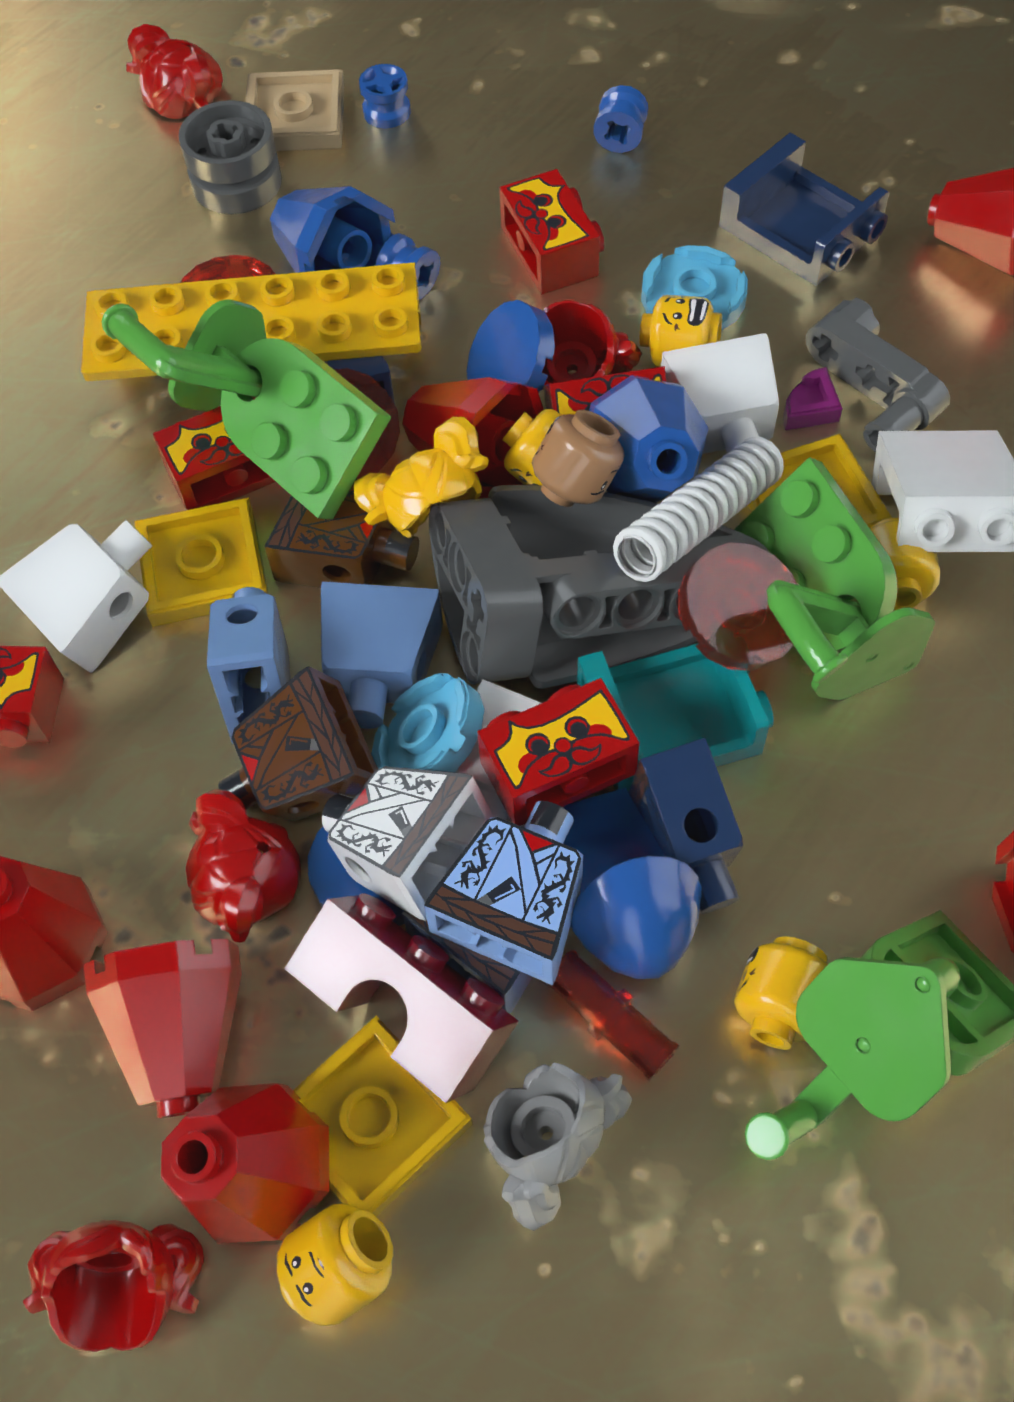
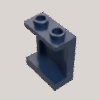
M790 132L724 185L719 227L817 286L833 271H842L850 262L853 254L866 243L872 244L879 238L888 221L885 210L890 192L879 187L864 201H860L803 168L802 163L806 141Z

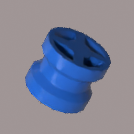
M378 64L367 68L361 73L359 85L361 95L365 98L362 107L364 119L367 123L376 128L388 129L395 128L407 121L411 114L409 98L406 96L408 80L404 70L392 64Z
M619 85L611 87L604 92L600 100L599 113L595 119L593 130L596 141L604 149L616 153H625L636 148L642 140L643 127L647 119L649 105L646 97L639 90L631 86Z
M397 233L384 243L376 259L375 266L415 262L420 300L434 286L439 275L441 262L437 251L425 246L417 248L412 238Z

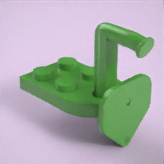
M230 299L221 300L213 304L201 316L185 349L166 345L139 322L136 311L127 304L113 305L103 314L101 322L106 335L112 339H117L158 376L169 379L168 392L174 402L183 408L205 412L221 405L223 423L234 445L317 518L333 520L392 416L307 348L281 339H267L263 315L252 305Z
M809 457L734 530L748 535L763 544L783 569L780 580H775L766 590L768 596L767 607L802 659L815 674L811 682L813 690L817 696L822 698L844 700L914 669L922 658L934 629L935 620L930 613L907 607L893 611L897 598V577L891 558L824 464Z
M941 910L879 938L860 958L841 957L830 962L801 993L796 1006L797 1024L803 1038L824 1061L827 1067L791 1103L774 1113H758L750 1119L745 1129L746 1144L750 1151L757 1157L765 1160L779 1158L786 1152L791 1143L823 1124L852 1094L867 1111L878 1118L888 1121H901L911 1117L948 1083L951 1075L961 1076L971 1072L1014 1042V985Z

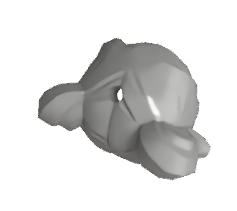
M553 1062L551 1067L543 1064L525 1076L523 1088H507L492 1101L486 1116V1123L483 1127L485 1134L484 1143L498 1165L509 1174L502 1188V1198L510 1204L513 1217L523 1227L535 1231L554 1219L561 1205L557 1184L566 1182L578 1175L586 1165L587 1159L599 1147L604 1129L609 1128L616 1120L624 1117L632 1098L626 1087L622 1084L621 1075L612 1074L609 1078L599 1076L589 1080L563 1064ZM544 1133H553L550 1139H542Z

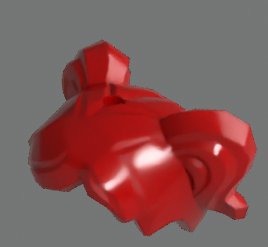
M143 24L132 29L127 39L132 62H126V71L139 75L140 92L148 108L154 109L160 116L170 119H182L189 116L196 109L213 103L214 99L219 96L223 83L222 71L219 64L209 53L186 40L170 39L167 32L159 26Z
M565 300L555 302L542 310L546 313L553 326L555 342L553 359L546 358L545 366L542 370V373L548 375L544 385L630 372L633 367L638 365L643 354L639 347L628 339V334L615 332L614 325L599 307L592 304ZM572 370L576 371V372L573 373V374L568 373L569 371H572Z
M214 789L196 798V812L193 811L189 822L192 831L198 838L193 844L186 864L187 883L191 891L194 909L205 920L213 925L220 926L222 931L228 932L232 941L241 943L246 941L253 924L266 920L291 902L300 883L301 864L299 854L290 841L285 827L276 823L248 817L241 799L230 791Z
M102 1220L91 1222L73 1231H57L37 1246L27 1264L32 1294L25 1298L23 1303L27 1311L32 1314L44 1310L48 1311L50 1324L55 1334L62 1343L74 1349L98 1352L109 1348L120 1351L142 1348L153 1340L169 1309L184 1314H195L199 1300L189 1292L199 1276L204 1263L202 1245L193 1233L172 1223L158 1225L149 1231L131 1222Z

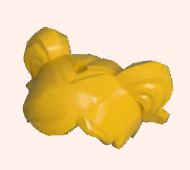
M451 417L435 429L433 449L416 452L409 459H405L395 467L391 476L386 473H368L355 480L354 500L362 510L368 513L364 520L372 526L382 521H389L402 535L411 538L417 533L418 527L427 520L432 504L479 498L482 489L475 472L484 470L488 466L489 460L488 457L479 454L476 428L465 417Z

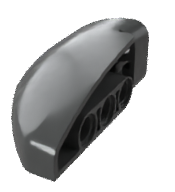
M498 485L489 491L488 498L439 502L432 504L429 512V535L433 563L445 620L463 672L469 683L473 685L480 684L482 679L492 683L529 677L535 687L545 689L577 681L578 657L603 651L608 667L611 668L686 647L708 637L710 623L724 620L728 628L763 609L768 604L766 590L775 580H780L783 569L768 549L759 541L722 525L676 563H673L666 571L662 572L655 580L648 582L636 581L627 576L618 566L614 557L613 544L615 537L624 528L629 527L635 520L640 519L643 514L650 511L657 503L605 492L598 502L587 505L574 503L572 507H564L549 500L542 493L541 486Z

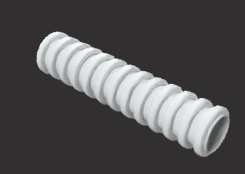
M763 437L745 439L740 445L726 453L721 459L715 461L691 481H688L682 488L677 489L671 496H668L650 511L643 514L640 519L635 520L629 527L624 528L615 537L613 544L614 557L618 566L627 576L636 581L648 582L655 580L673 563H676L781 478L784 463L779 449L771 441Z

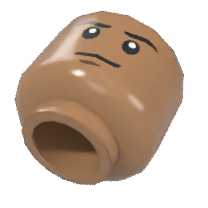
M577 410L575 415L558 416L551 424L532 459L534 474L543 484L541 486L542 493L552 502L564 507H572L574 503L587 505L598 502L603 497L624 461L625 454L621 443L618 441L620 437L618 429L607 419L587 410Z

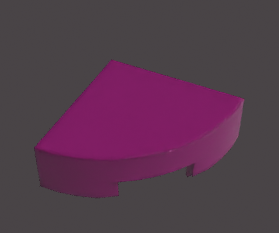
M827 367L807 373L787 397L783 413L785 431L840 421L843 408Z

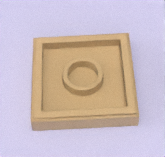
M331 69L248 74L245 102L259 107L269 117L276 151L342 148L345 87L343 70Z

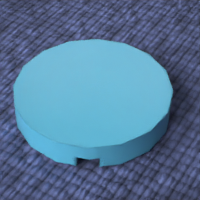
M686 245L675 248L673 255L663 258L662 253L652 259L643 272L641 302L646 313L653 314L656 302L663 295L708 298L712 303L714 312L722 313V330L735 323L745 309L748 278L744 270L741 274L740 270L735 267L736 260L727 253L708 246Z
M437 673L416 682L394 702L391 709L397 714L392 719L389 727L384 724L378 727L371 755L378 769L388 766L455 773L471 753L478 739L477 731L482 729L484 706L480 693L460 677L453 678L448 673Z

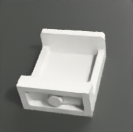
M998 430L878 432L872 486L878 495H893L899 510L896 535L898 546L910 545L920 547L927 552H1014V458Z

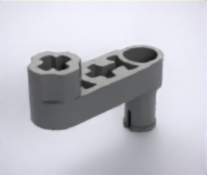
M856 297L853 300H843L812 326L806 334V346L813 359L822 367H827L828 371L886 409L874 421L869 422L865 426L866 430L863 431L865 442L876 452L879 431H914L926 428L950 405V394L945 384L937 376L930 373L925 366L877 336L880 331V323L874 316L872 307L864 300Z

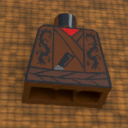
M353 483L333 520L317 518L291 495L264 547L275 581L321 588L322 582L372 585L381 564L410 571L418 555L419 538L414 535L411 538L405 537L389 521H382L374 526L369 525L364 520L368 513L362 510L354 500Z
M307 666L234 728L231 738L243 767L220 780L218 787L221 790L230 791L241 799L246 810L258 804L265 814L289 821L301 820L323 811L326 802L335 794L355 798L378 768L340 681Z

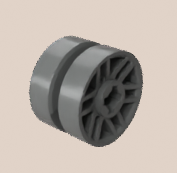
M219 101L195 110L184 120L179 130V142L194 196L202 206L217 213L241 214L266 205L276 196L281 187L282 175L271 122L262 109L243 101Z

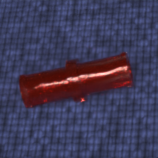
M574 949L562 957L554 984L550 985L543 982L548 988H552L589 1023L587 1031L597 1041L605 1037L644 1074L648 1081L652 1080L680 1047L678 1043L670 1040L632 1005L635 997L625 988H622L620 991L613 988L579 957V953Z

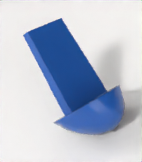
M626 788L564 806L563 808L573 816L574 822L563 844L575 848L583 854L582 882L573 908L571 929L584 948L612 971L635 979H659L675 968L689 948L699 922L702 890L699 876L687 863L664 855Z

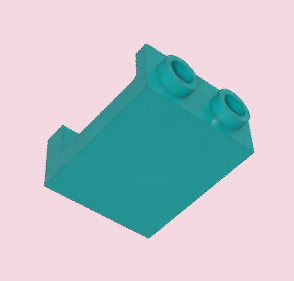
M724 620L710 623L708 639L704 642L615 667H608L603 651L578 657L577 685L583 686L602 678L640 742L637 767L642 758L702 738H706L716 767L761 755L768 730L774 725L773 711L766 693L763 690L755 691L748 675L750 673V662L747 650L741 639H732ZM634 775L613 784L614 789L626 788L629 792Z

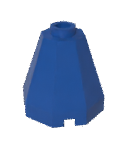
M351 186L295 190L278 199L270 217L274 239L295 273L375 266L376 259L384 243L394 235L391 233L389 221L395 223L393 209Z
M631 375L591 402L589 411L607 419L618 429L620 433L618 441L621 443L625 454L624 461L606 490L608 493L658 503L698 474L709 428L683 386L677 383L660 382L646 377Z

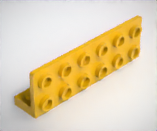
M415 262L87 291L81 372L85 381L88 382L158 376L117 339H112L104 332L101 322L103 314L108 308L116 304H127L132 307L138 315L139 322L166 345L184 349L204 312L213 304L221 300L230 299L252 305L262 313L267 339H281L299 344L310 350L322 361L418 353L421 351V311Z

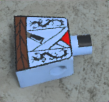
M538 801L524 828L499 817L487 819L427 898L424 908L429 932L553 985L560 967L571 925L573 908L579 895L583 874V854L577 849L563 844L574 822L573 816L566 809L555 803Z

